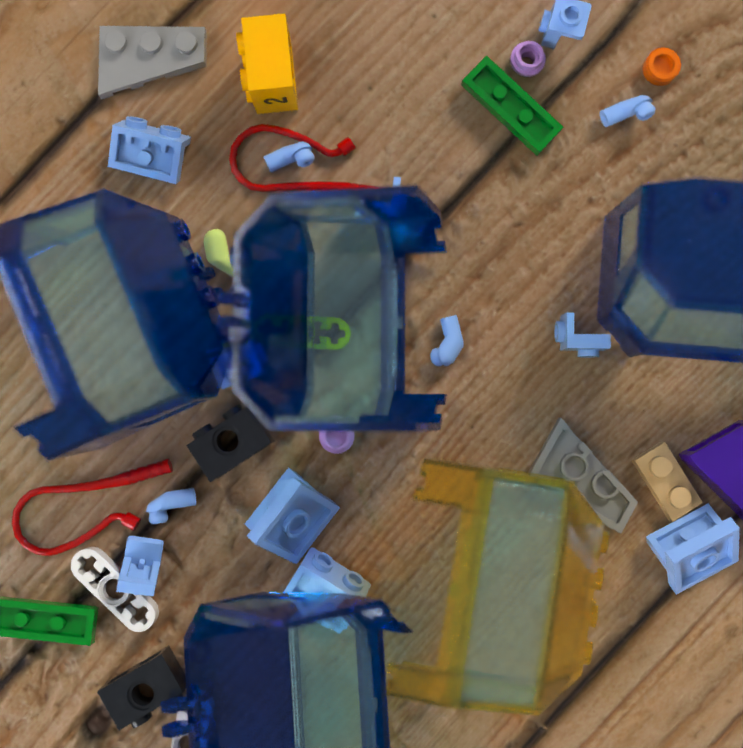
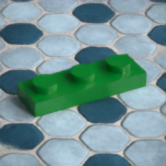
M487 55L462 80L461 86L536 156L564 128Z
M0 596V636L91 646L95 643L99 607Z

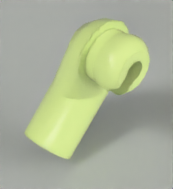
M212 229L208 231L203 240L207 261L236 279L244 263L229 255L226 236L222 230Z

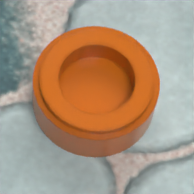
M665 47L653 50L643 63L644 77L648 82L656 86H664L671 83L681 69V61L678 54L672 49Z

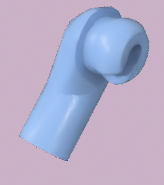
M639 95L601 110L599 115L602 124L605 127H609L634 115L640 121H645L655 114L656 109L652 105L653 100L649 96Z
M301 141L282 147L263 156L269 171L272 173L296 161L299 167H307L314 162L315 156L311 152L312 147L308 143Z
M457 315L440 319L444 340L439 348L432 349L430 353V359L435 366H449L454 363L464 346Z
M195 489L167 491L151 501L146 509V512H149V522L151 524L165 523L168 520L167 510L196 506Z

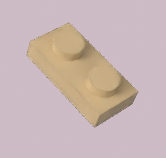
M659 442L631 460L669 521L674 522L703 504L665 442Z

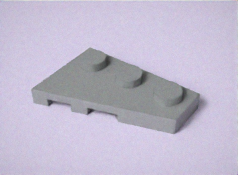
M100 26L99 97L105 99L114 96L113 93L127 88L134 90L143 87L144 83L162 77L168 79L206 67L207 31L205 27Z
M558 418L524 480L616 532L622 533L638 501L603 466L588 446L572 432L567 423L562 418Z

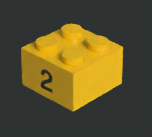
M286 13L241 18L242 32H236L239 55H242L244 68H240L242 90L246 93L247 103L254 104L257 114L298 110L292 43Z

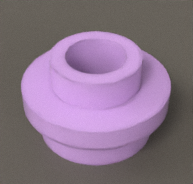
M525 41L518 44L510 56L511 67L517 74L524 77H532L540 73L546 61L543 48L534 41ZM529 57L533 64L523 62L522 58Z

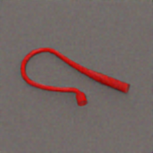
M260 124L249 127L239 134L231 146L229 156L231 171L238 182L249 190L260 192L285 190L321 191L356 197V194L391 197L392 189L390 188L384 189L383 187L352 184L350 182L313 181L267 185L255 184L244 178L238 169L236 160L238 148L243 140L254 133L262 131L273 132L300 142L304 141L328 157H337L339 155L345 157L355 150L356 147L349 137L336 145L337 149L330 150L313 139L293 130L275 125Z
M165 459L155 464H148L147 466L131 469L130 471L95 481L69 485L42 486L29 490L19 499L13 510L12 527L15 538L23 548L36 555L52 556L83 544L116 520L122 521L121 525L135 531L140 524L141 518L130 512L126 514L113 513L87 533L70 542L50 549L39 548L29 543L23 536L19 524L20 513L24 505L32 497L43 493L82 492L138 483V481L141 482L148 480V478L151 479L173 472L170 459Z

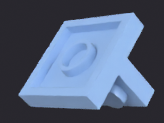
M288 467L246 521L245 525L251 530L247 537L255 545L297 564L340 507L331 499L316 491L297 472Z
M709 503L649 534L646 536V542L666 569L668 584L677 595L739 561L740 528L731 517L722 521Z

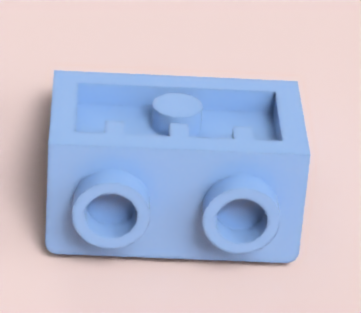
M128 116L126 120L112 125L108 167L177 184L180 182L185 147L190 144L191 136L181 134L182 130L174 126L161 125L160 128L148 126L145 119Z
M311 547L282 595L343 633L364 603L371 584L359 573L350 571L334 561L328 554Z

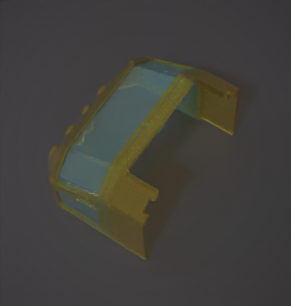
M440 457L424 458L420 476L427 477L425 487H416L413 500L462 508L438 664L436 668L403 661L402 664L388 662L387 674L394 675L392 680L388 679L386 695L439 707L539 716L582 676L583 664L590 665L593 642H588L587 637L589 627L595 628L597 624L598 605H596L597 601L593 596L594 590L601 591L604 568L598 567L600 553H607L609 531L603 530L604 523L571 479Z

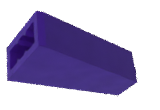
M738 420L678 455L743 520V420Z

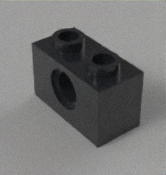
M238 404L222 415L225 421L213 428L209 423L192 434L195 440L186 446L209 482L217 480L275 442L252 406L243 408L241 404ZM227 430L235 432L238 436V445L232 451L225 449L221 443V437Z
M167 646L107 681L97 693L118 730H121L129 724L133 728L142 725L153 716L151 712L160 706L167 710L179 703L184 698L182 693H184L190 682L170 646ZM145 683L151 686L154 696L146 697L142 695L139 690V684Z

